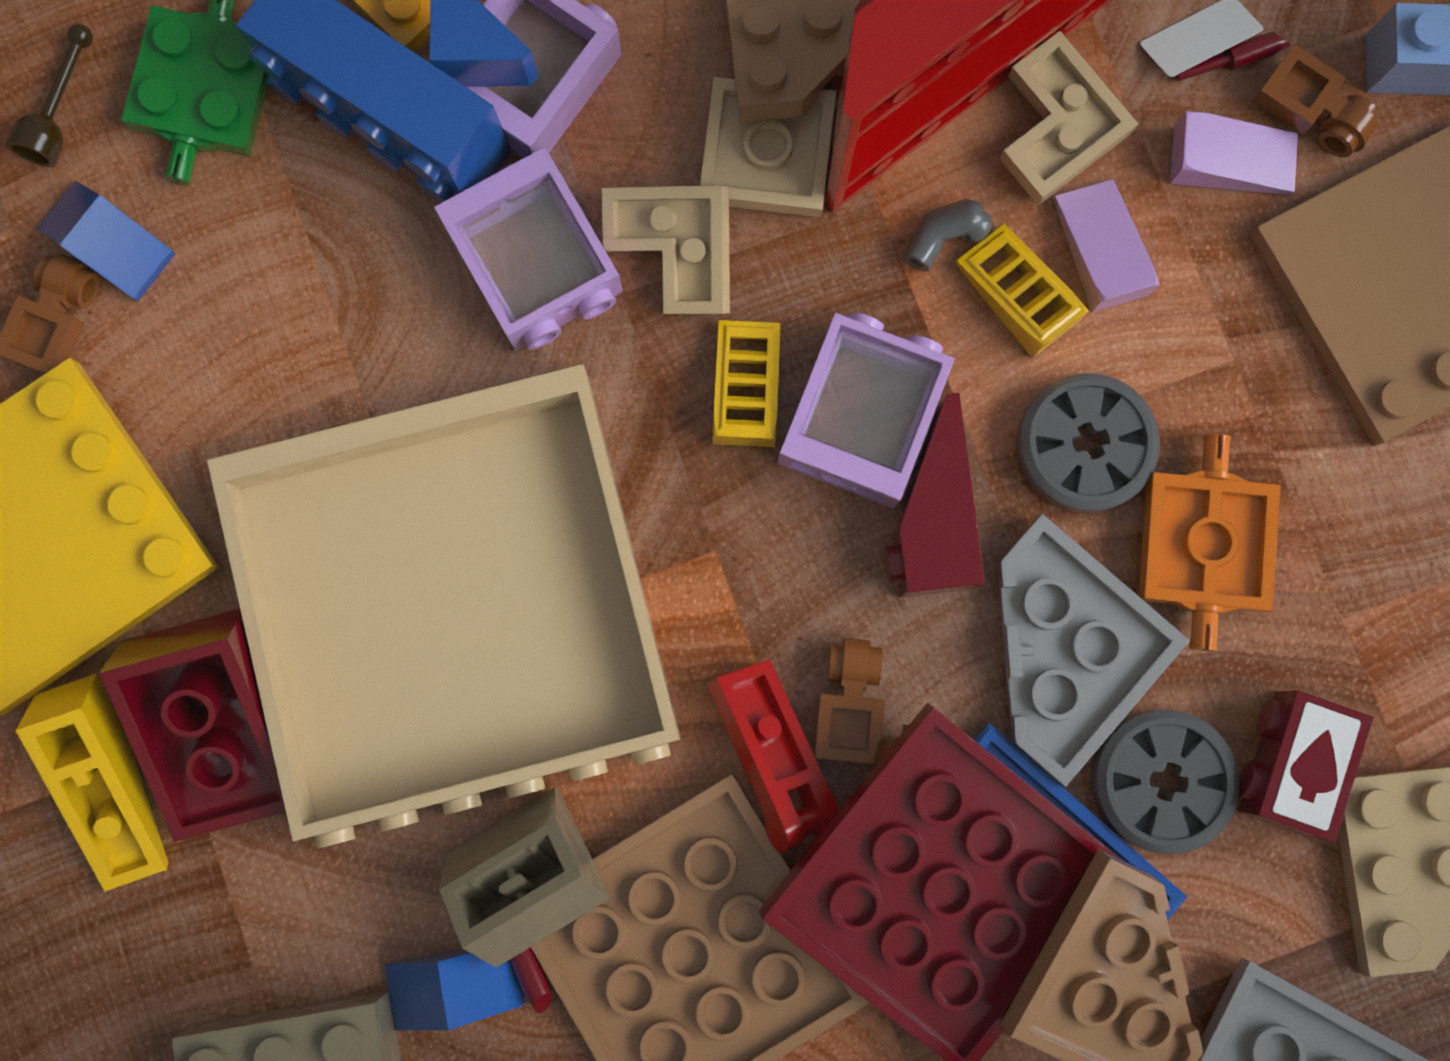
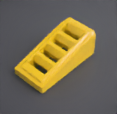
M1005 224L955 262L958 269L1032 358L1079 323L1089 312L1074 292ZM1003 248L1009 255V258L987 274L980 267V264ZM1019 267L1025 276L1004 291L997 282ZM1031 286H1034L1040 295L1021 308L1014 300ZM1049 304L1056 313L1039 326L1031 317Z
M719 320L713 444L775 447L781 323ZM730 338L767 340V351L730 350ZM729 363L766 364V374L729 373ZM728 386L765 387V397L728 396ZM727 409L764 411V420L726 419Z

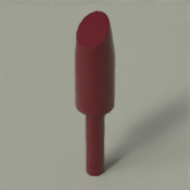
M1274 32L1262 34L1244 40L1225 50L1224 54L1209 58L1175 77L1177 81H1181L1227 65L1230 70H1234L1265 60L1286 50L1291 45Z
M530 947L510 959L521 989L535 1012L540 1014L549 1007L552 995L540 962Z

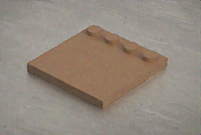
M1450 126L1263 223L1250 233L1252 240L1374 447L1450 407Z
M731 773L592 858L610 899L531 946L596 1061H777L870 1004L865 998L762 920L759 913L760 908L792 869L782 852L777 851L768 839L764 822L734 773Z

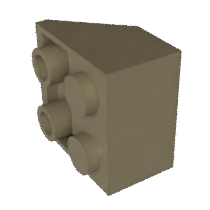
M557 787L551 788L446 852L439 885L440 894L462 948L495 968L610 899L566 802Z

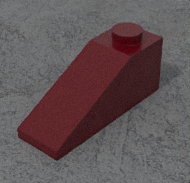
M960 393L946 394L937 408L893 533L894 545L884 547L887 579L889 584L899 583L901 598L972 590L985 584Z

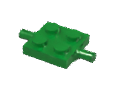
M209 0L206 13L192 14L151 5L121 121L127 129L159 136L172 145L166 170L163 173V178L172 183L178 184L179 181L181 185H190L197 152L221 150L250 157L268 85L265 80L269 75L247 56L251 47L236 27V23L231 20L236 0Z

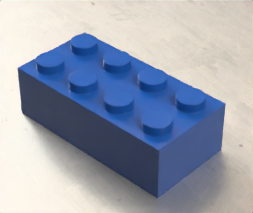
M255 0L236 24V27L251 47L247 56L269 75L265 81L274 91L293 104L297 105L302 98L318 109L315 113L317 118L338 135L347 138L350 132H353L368 142L365 149L387 168L397 171L402 165L417 175L419 178L416 184L439 203L496 174L511 153L494 105L336 0Z

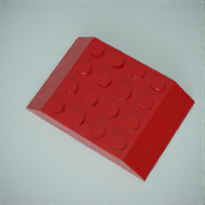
M860 0L854 10L855 16L849 38L846 63L843 68L844 74L841 90L839 91L825 205L833 213L1009 79L1008 75L1012 67L1059 31L1064 36H1067L1113 0Z

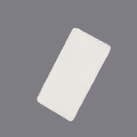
M1221 0L1141 41L1140 45L1168 77H1174L1262 32L1263 26L1238 0Z

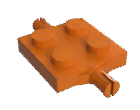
M1219 434L1203 435L1202 471L1188 475L1153 472L1146 484L1138 596L1144 601L1170 603L1186 611H1191L1192 622L1189 649L1217 652L1219 614L1233 610L1258 613L1273 611L1281 485L1249 482L1235 474L1228 473L1231 436L1225 434L1221 436Z

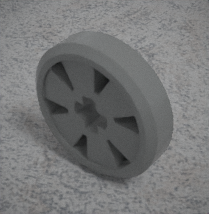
M1082 373L1057 380L1045 388L1031 402L1019 424L1016 449L1024 477L1034 491L1043 499L1066 511L1098 513L1110 510L1128 501L1147 484L1157 465L1160 436L1156 419L1150 407L1133 388L1110 376ZM1084 428L1088 437L1096 435L1100 437L1102 446L1094 451L1098 459H1091L1087 451L1076 452L1073 442L1081 436L1078 429Z
M1146 711L1124 719L1097 750L1091 771L1093 798L1106 824L1126 842L1138 848L1160 854L1190 852L1214 840L1231 820L1239 797L1240 781L1237 763L1224 738L1202 719L1180 711ZM1168 763L1173 767L1170 775L1179 777V787L1177 791H1166L1163 799L1157 797L1159 788L1150 786V776L1152 772H1163Z

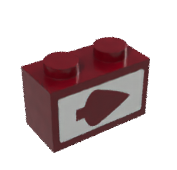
M1300 690L1276 691L1274 698L1268 699L1263 705L1257 720L1256 732L1261 736L1254 761L1249 760L1245 764L1239 777V797L1242 799L1238 812L1312 839L1335 843L1374 717Z

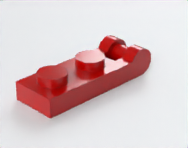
M770 659L716 677L707 688L766 817L765 829L772 846L779 852H786L800 846L804 841V836L813 833V835L819 837L839 812V808ZM796 790L803 802L802 809L798 811L795 810L788 795Z

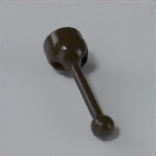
M74 24L67 31V39L70 44L41 113L18 119L12 126L5 142V146L11 152L34 164L55 167L62 151L64 138L59 125L55 123L53 117L81 50L89 47L93 41L91 30L83 24Z

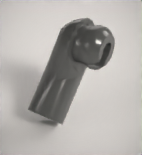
M962 199L931 210L923 219L903 254V259L910 266L920 271L929 272L947 240L962 236L968 242H979L990 232L992 219L987 212L983 211L984 207L981 203L970 199Z

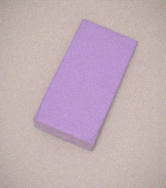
M1184 111L1173 127L1170 184L1292 195L1295 192L1298 133L1210 113Z
M1114 179L1059 194L1053 198L1091 313L1150 296L1160 286L1153 263Z

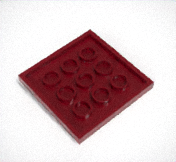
M927 702L760 908L759 913L762 920L945 1061H980L1003 1033L1004 1029L1000 1025L1097 850L1100 849L1118 859L1120 858Z

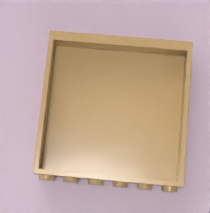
M584 364L207 460L293 842L314 836L316 849L356 839L354 825L378 820L380 832L419 822L416 810L419 808L441 803L444 815L481 806L480 792L504 786L507 799L546 789L543 780L544 775L568 770L570 782L608 772L605 759L631 753L633 765L671 756L668 743L681 740L595 399Z

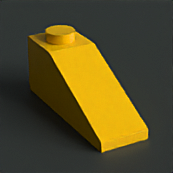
M96 673L36 694L15 731L104 892L167 870L168 859L131 744L98 674Z

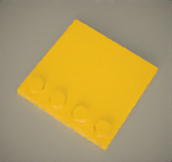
M68 358L0 404V716H5L220 568L81 364L71 358Z

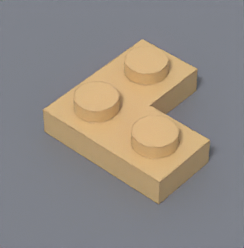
M1059 31L1015 64L1008 75V78L1044 120L1003 150L999 159L1034 202L1039 205L1132 134L1138 123L1061 31Z
M729 186L602 188L603 248L605 251H662L663 314L730 313Z

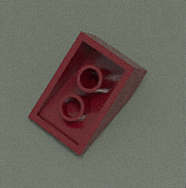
M232 610L121 641L99 672V675L174 842L286 812L241 610Z

